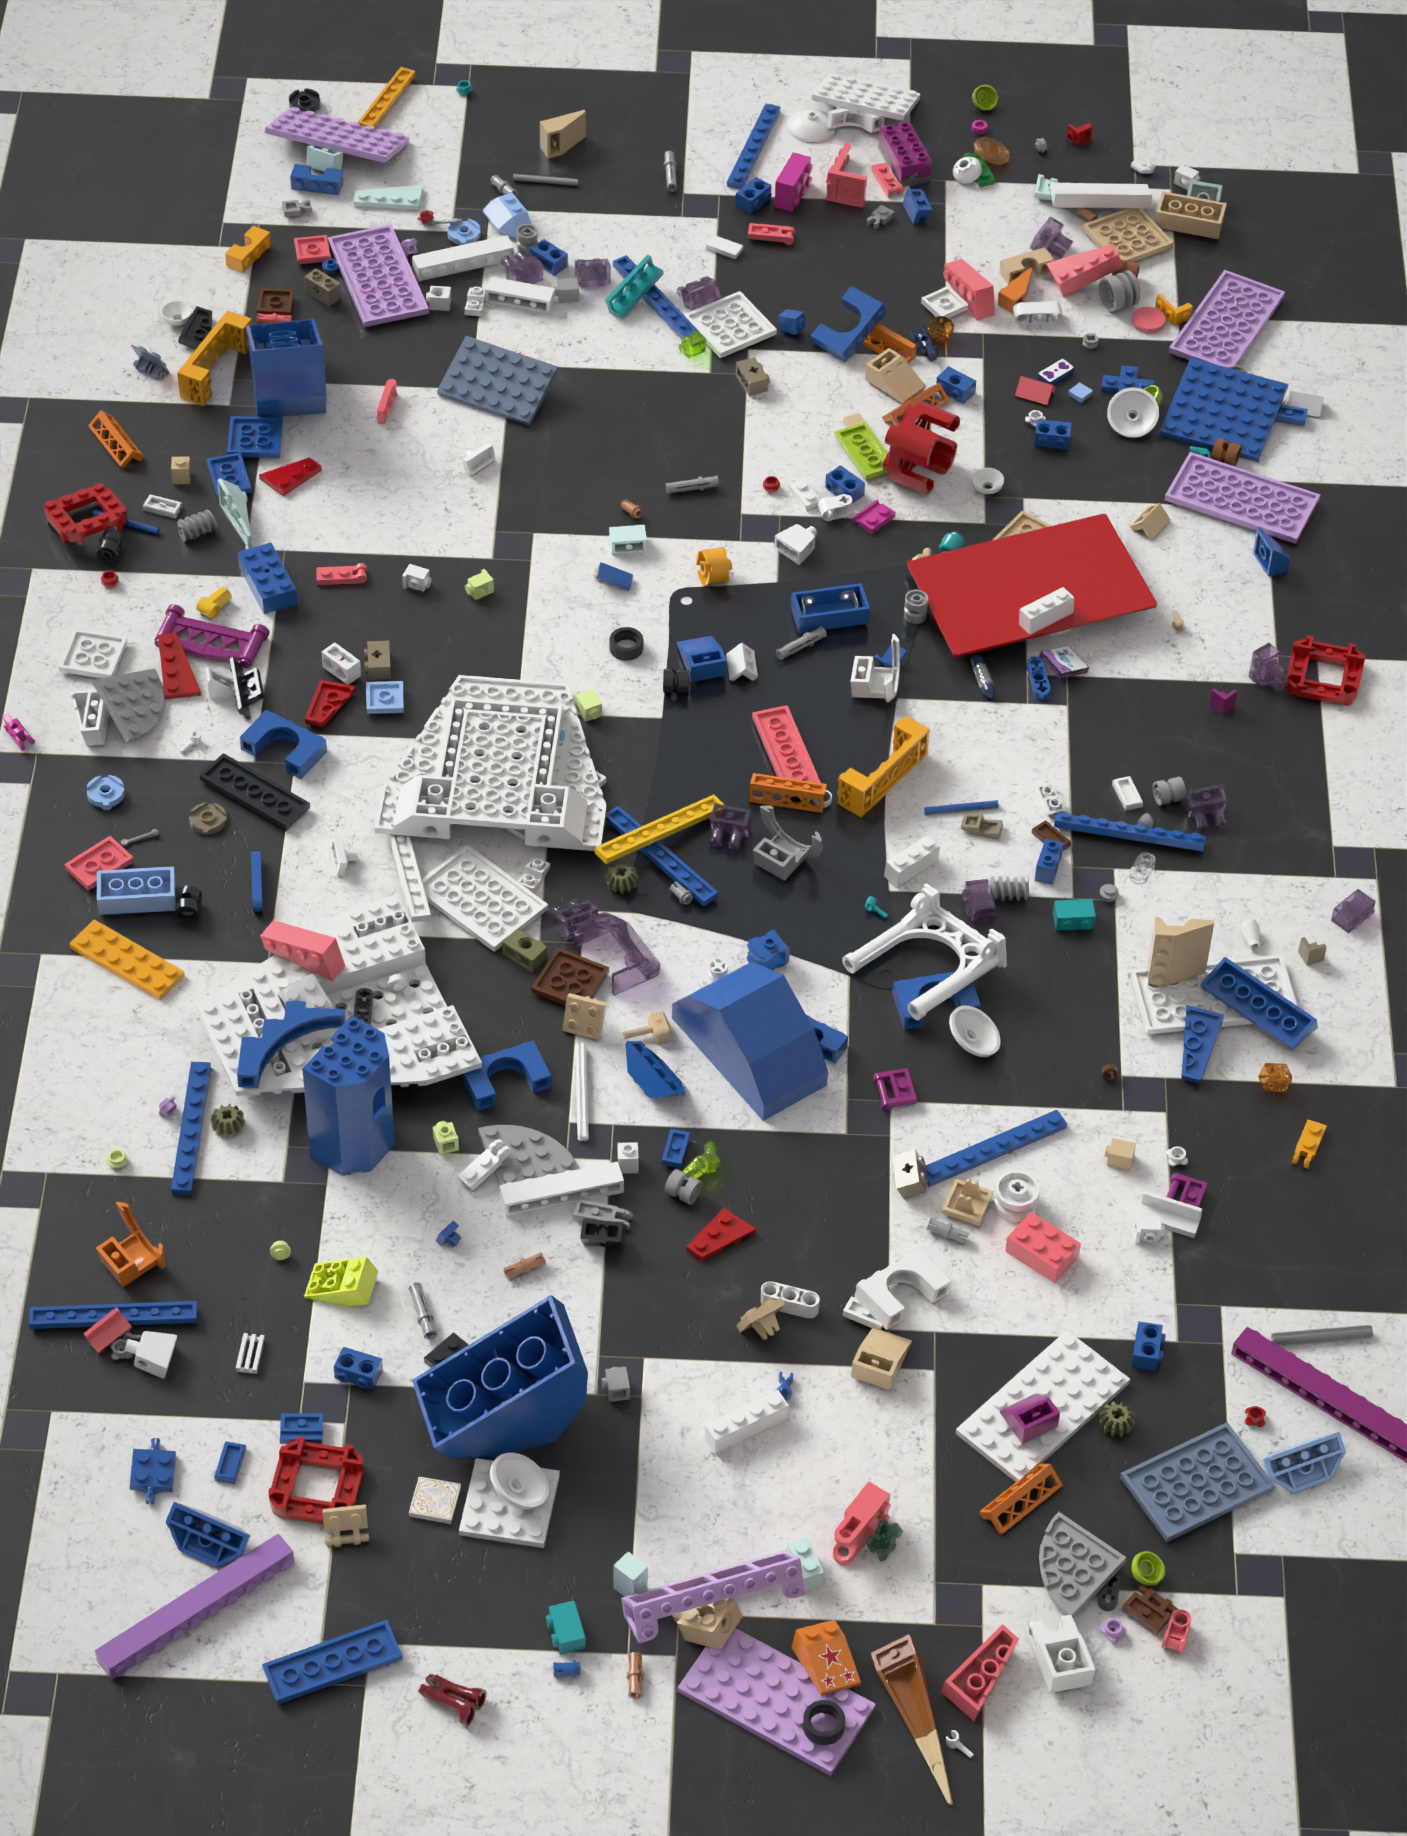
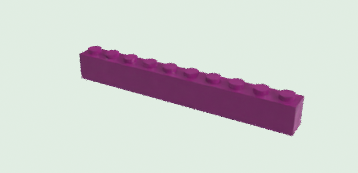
M1246 1327L1235 1340L1231 1355L1407 1463V1424L1400 1418L1387 1413L1382 1407L1374 1405L1364 1396L1353 1392L1346 1385L1335 1381L1328 1374L1317 1370L1310 1363L1304 1362L1296 1357L1294 1353L1286 1351L1276 1342L1270 1341L1256 1330Z

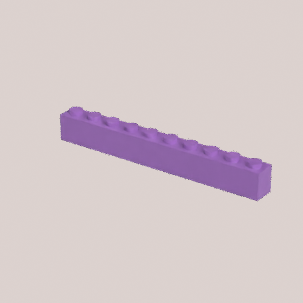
M279 1533L96 1649L95 1654L98 1664L111 1680L117 1676L124 1675L128 1669L136 1664H141L154 1652L161 1651L168 1643L180 1639L184 1633L190 1629L197 1628L207 1618L214 1617L224 1607L234 1604L238 1598L246 1593L253 1592L263 1582L270 1581L277 1573L290 1568L295 1563L293 1550Z

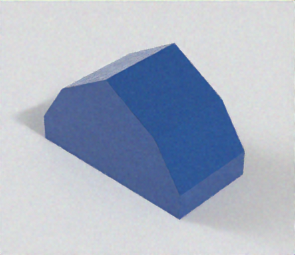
M315 320L246 325L257 417H288L326 413L323 344Z
M750 962L672 1003V1019L762 1121L827 1086L828 1069L814 1028L783 974L755 962Z
M550 1295L412 1379L435 1450L448 1458H494L504 1453H513L556 1442L586 1402L588 1370L564 1304Z

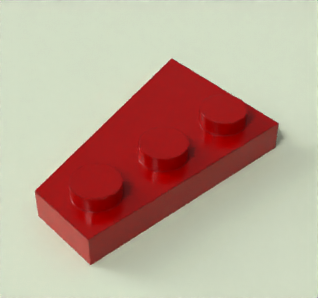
M320 680L305 717V724L324 727L356 692V686Z

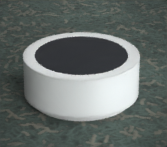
M828 790L825 793L823 808L830 806L832 803V794ZM813 799V802L816 806H819L820 800Z

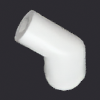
M1133 161L1130 167L1140 174H1151L1154 172L1155 164L1148 162L1147 166H1143L1137 161Z

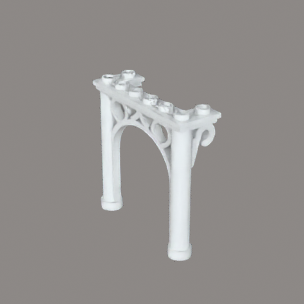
M927 883L923 885L922 893L917 894L912 899L911 907L913 910L901 922L857 951L848 953L842 958L843 965L847 971L855 973L904 940L930 938L950 946L958 954L961 961L960 966L953 975L907 1005L910 1015L916 1020L926 1016L928 1011L994 967H1007L1006 938L994 929H990L988 938H985L977 930L972 929L949 911L940 907V894L938 890L932 888ZM937 925L940 929L931 930L928 929V926ZM969 951H974L979 955L968 956L965 954Z

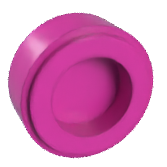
M976 120L972 123L973 133L983 135L987 132L988 124L985 121Z

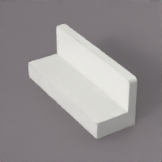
M1144 1191L1137 1216H1161V1225H1165L1166 1230L1195 1238L1203 1209Z

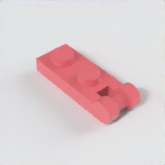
M887 162L871 166L872 173L887 197L892 196L893 193H903L902 184H899Z
M749 224L748 239L784 242L787 245H791L794 242L795 229L793 227Z
M389 379L386 382L377 409L378 424H385L386 418L390 416V406H393L394 398L397 397V382L394 379Z
M359 563L356 566L316 568L317 585L357 584L367 581V566L364 563Z

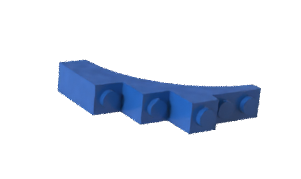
M286 1001L284 1020L264 1019L262 1038L242 1037L237 1071L238 1087L259 1088L261 1076L267 1064L279 1050L293 1040L311 1032L329 1028H340L346 1022L345 1009L306 1008V1002Z

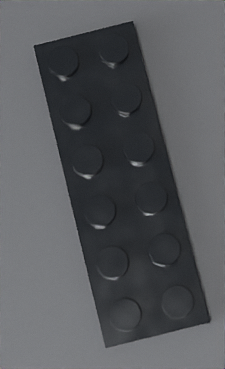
M225 753L221 754L199 775L202 782L285 830L310 809V802Z

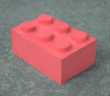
M1030 1212L1007 1237L1005 1252L1053 1283H1056L1079 1258L1081 1243L1033 1212Z

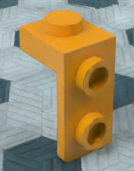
M1158 294L1156 297L1155 307L1161 310L1167 320L1174 326L1187 322L1192 316L1193 306L1190 303L1175 308L1161 294Z

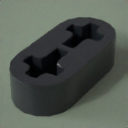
M1118 1573L1111 1578L1113 1579L1112 1587H1108L1107 1582L1099 1591L1098 1605L1104 1611H1112L1117 1606L1121 1577ZM1107 1594L1111 1595L1110 1603H1106Z

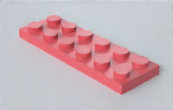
M788 705L752 712L753 721L776 776L821 783Z

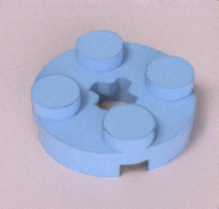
M458 219V224L450 223L448 226L449 240L459 246L474 243L481 238L480 226L474 220L462 221V219Z
M108 775V778L97 776L87 785V798L89 802L97 807H101L103 810L111 809L112 806L120 803L125 797L122 781L112 775Z

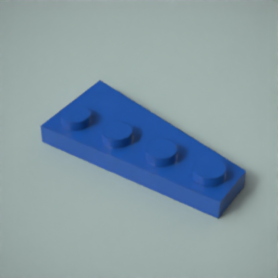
M1186 1005L1181 1074L1183 1080L1201 1084L1224 1020V1014Z

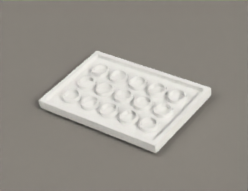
M837 73L829 74L812 94V101L901 121L905 120L920 100V94L913 90L905 91L899 87H887L882 83L873 84L868 80H855L854 77H842Z
M469 845L464 846L421 879L427 902L494 952L503 946V941L517 928L522 931L548 910L546 902Z

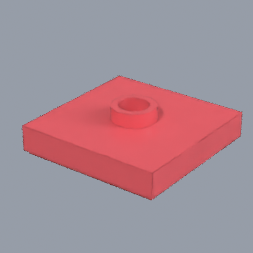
M327 235L294 238L298 264L318 263L331 259Z

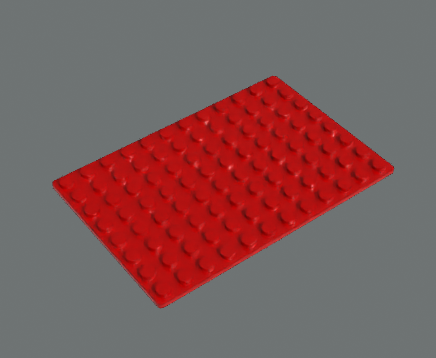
M1106 514L1082 518L907 562V567L917 587L928 595V608L954 657L1157 607L1154 596ZM1064 587L1074 597L1073 613L1031 635L1028 634L1019 625L1020 609Z

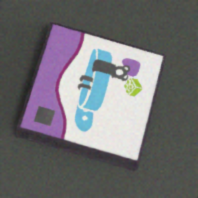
M1069 645L1040 652L1039 657L1060 679L1088 673L1089 667Z

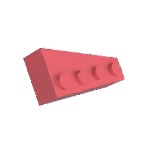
M1113 244L1046 263L1049 273L1063 297L1123 268L1120 256Z
M963 259L944 264L945 271L943 275L945 280L968 304V309L976 320L994 316V286Z
M275 920L260 935L265 950L332 982L346 966L337 940L334 937Z
M1002 1624L945 1681L941 1693L971 1720L975 1721L1013 1654L1019 1638Z

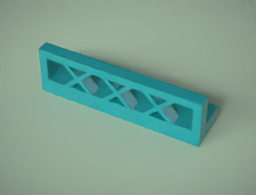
M646 255L605 299L609 313L623 319L664 275L663 270L653 264L651 256Z

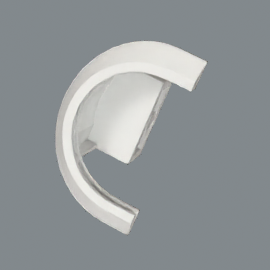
M895 634L892 635L891 641L892 668L874 667V660L871 656H855L851 676L852 697L885 698L886 702H890L896 696L900 673L899 639Z

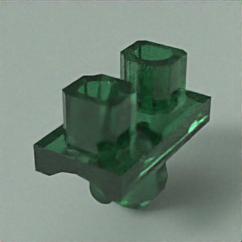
M886 1519L882 1520L875 1534L868 1537L866 1545L870 1552H877L881 1562L885 1561L889 1553L895 1550V1540L901 1537L903 1530L896 1522L889 1524Z

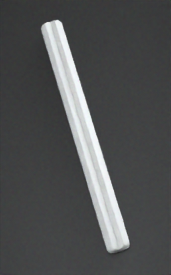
M577 1043L578 1140L587 1141L589 1135L586 1044Z

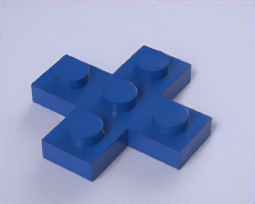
M1121 365L1120 377L1103 375L1101 391L1118 393L1126 388L1145 389L1148 386L1154 385V380L1137 379L1138 367Z

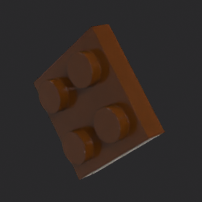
M260 288L257 316L258 313L268 315L277 313V315L291 316L294 289Z

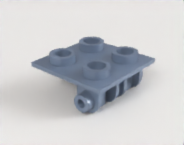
M131 345L139 357L133 363L135 369L146 374L148 373V375L157 379H163L165 376L164 372L170 373L159 354L147 352L142 346L136 347Z

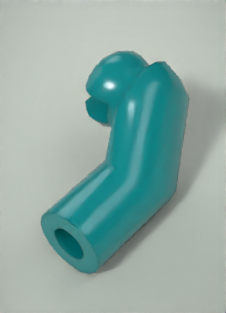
M1190 446L1189 453L1192 452L1211 459V453L1206 448Z

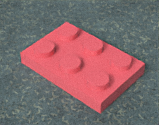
M109 836L64 865L65 870L89 891L97 886V871L124 869L134 862V858Z

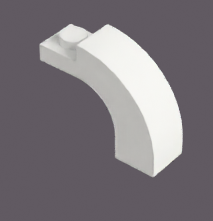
M836 106V110L828 111L827 127L832 129L841 126H857L873 133L878 132L879 127H884L885 117Z

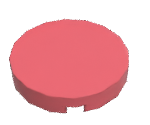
M1141 307L1133 313L1132 324L1143 333H1156L1165 326L1166 317L1157 308Z

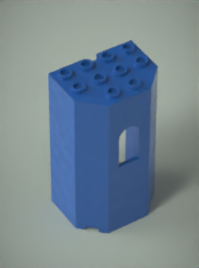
M351 1015L331 1037L333 1044L331 1046H323L302 1068L310 1158L342 1176L351 1175V1172L362 1171V1173L371 1172L395 1145L390 1061L385 1033Z

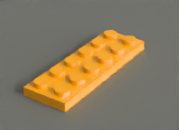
M93 920L69 943L70 949L158 1000H161L185 976L184 971L96 920Z

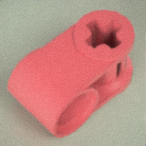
M1179 1609L1173 1612L1168 1629L1165 1632L1162 1649L1167 1647L1177 1650L1179 1654L1183 1655L1191 1623V1616L1188 1611ZM1176 1622H1183L1184 1625H1179Z

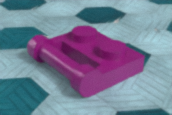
M908 1068L879 1072L873 1075L874 1083L877 1084L882 1100V1110L888 1111L893 1107L917 1104V1097ZM885 1081H890L894 1098H889Z
M1176 1173L1172 1175L1171 1186L1166 1197L1174 1200L1178 1187L1183 1185L1185 1187L1179 1201L1200 1207L1208 1183Z

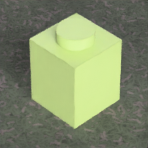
M593 689L576 694V708L585 722L602 716V703Z

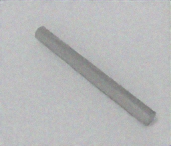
M513 174V181L578 186V179Z

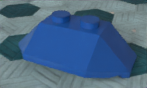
M641 1041L626 1042L627 1072L633 1078V1081L644 1090L646 1096L662 1098L685 1095V1085L658 1055L646 1048L645 1044Z
M173 1502L166 1519V1524L170 1529L178 1550L214 1567H220L242 1556L251 1536L236 1525L178 1502Z

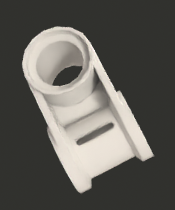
M842 494L821 499L818 502V507L823 520L831 521L850 517L852 515V497Z

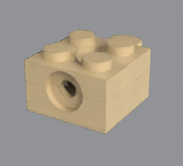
M731 1598L672 1615L685 1641L720 1650L742 1619V1614L735 1599Z

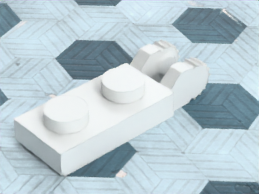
M500 1139L495 1140L489 1145L488 1149L458 1175V1178L474 1191L510 1155L511 1149L508 1146L502 1148L503 1142Z

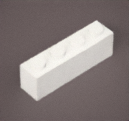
M490 277L485 288V302L550 314L555 303V288Z
M779 1390L705 1424L704 1439L714 1454H717L788 1420L789 1405Z

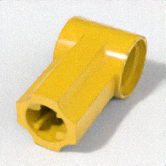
M223 586L208 598L202 597L197 603L196 610L210 619H214L218 616L220 608L232 599V594Z

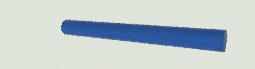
M94 509L93 516H98L105 512ZM130 519L123 524L156 535L160 531V528Z
M998 800L924 807V814L998 808L999 803Z

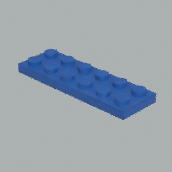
M384 1620L263 1663L262 1669L278 1705L403 1660V1656L388 1621Z

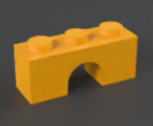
M253 225L244 234L245 246L242 247L234 244L225 253L226 266L243 273L256 259L260 258L265 250L270 248V232Z

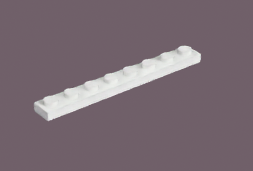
M388 834L411 922L431 920V913L410 836Z

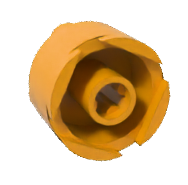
M724 547L706 549L697 553L696 565L700 566V571H697L702 585L729 582V570H732V562L730 559H727Z

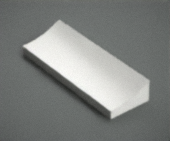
M1050 184L1053 207L1151 209L1153 195L1150 193L1147 184Z

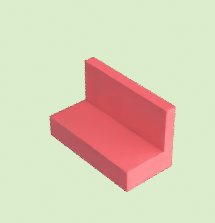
M1021 376L1015 396L1048 405L1051 393H1054L1056 386Z
M116 1307L87 1330L84 1335L98 1354H100L132 1329V1326Z

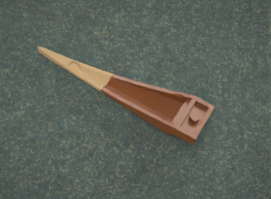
M909 1634L872 1652L871 1656L877 1673L913 1735L948 1804L952 1806L953 1801L922 1660L918 1654L914 1639Z

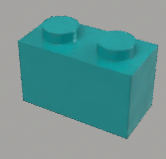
M1093 899L1054 901L1053 917L1056 931L1094 929L1096 916Z
M575 1601L549 1606V1615L546 1616V1623L548 1629L552 1628L554 1634H551L553 1646L558 1647L559 1654L562 1655L585 1649V1635Z

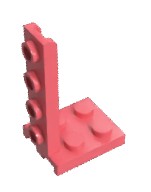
M845 143L843 149L840 148L834 165L828 171L826 178V200L863 208L866 198L867 177L844 172L850 160L848 153L851 149V144Z

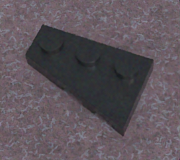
M196 306L179 337L178 343L197 349L211 331L212 311Z

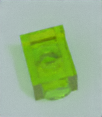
M695 329L693 334L681 339L679 350L688 359L706 351V338Z

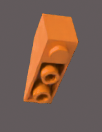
M1032 268L1021 273L1018 278L1012 280L998 292L999 306L1014 313V305L1025 302L1031 283Z

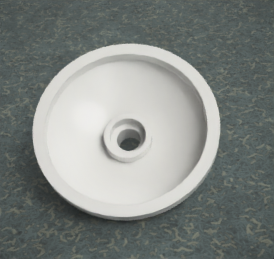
M818 109L801 110L793 114L788 121L790 134L800 141L817 143L829 139L835 133L836 128L830 129L827 127L828 113Z
M1126 388L1116 393L1110 400L1107 417L1110 426L1115 432L1124 437L1138 438L1153 430L1159 418V407L1155 398L1149 392L1140 388ZM1134 414L1136 417L1132 419L1130 415Z
M960 1006L951 1013L949 1024L952 1035L964 1050L980 1057H989L997 1052L1001 1042L1000 1034L996 1025L984 1012L972 1006Z
M504 1453L498 1456L492 1463L490 1468L492 1484L497 1493L509 1504L522 1509H534L541 1506L547 1499L549 1494L547 1478L541 1468L528 1457L517 1453Z

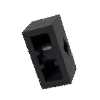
M583 1219L580 1235L583 1245L624 1249L626 1228L623 1222Z

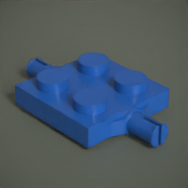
M155 1438L151 1439V1449H133L130 1490L145 1492V1502L149 1504L151 1497V1505L155 1503V1493L173 1492L176 1451L159 1450V1438H156V1445Z

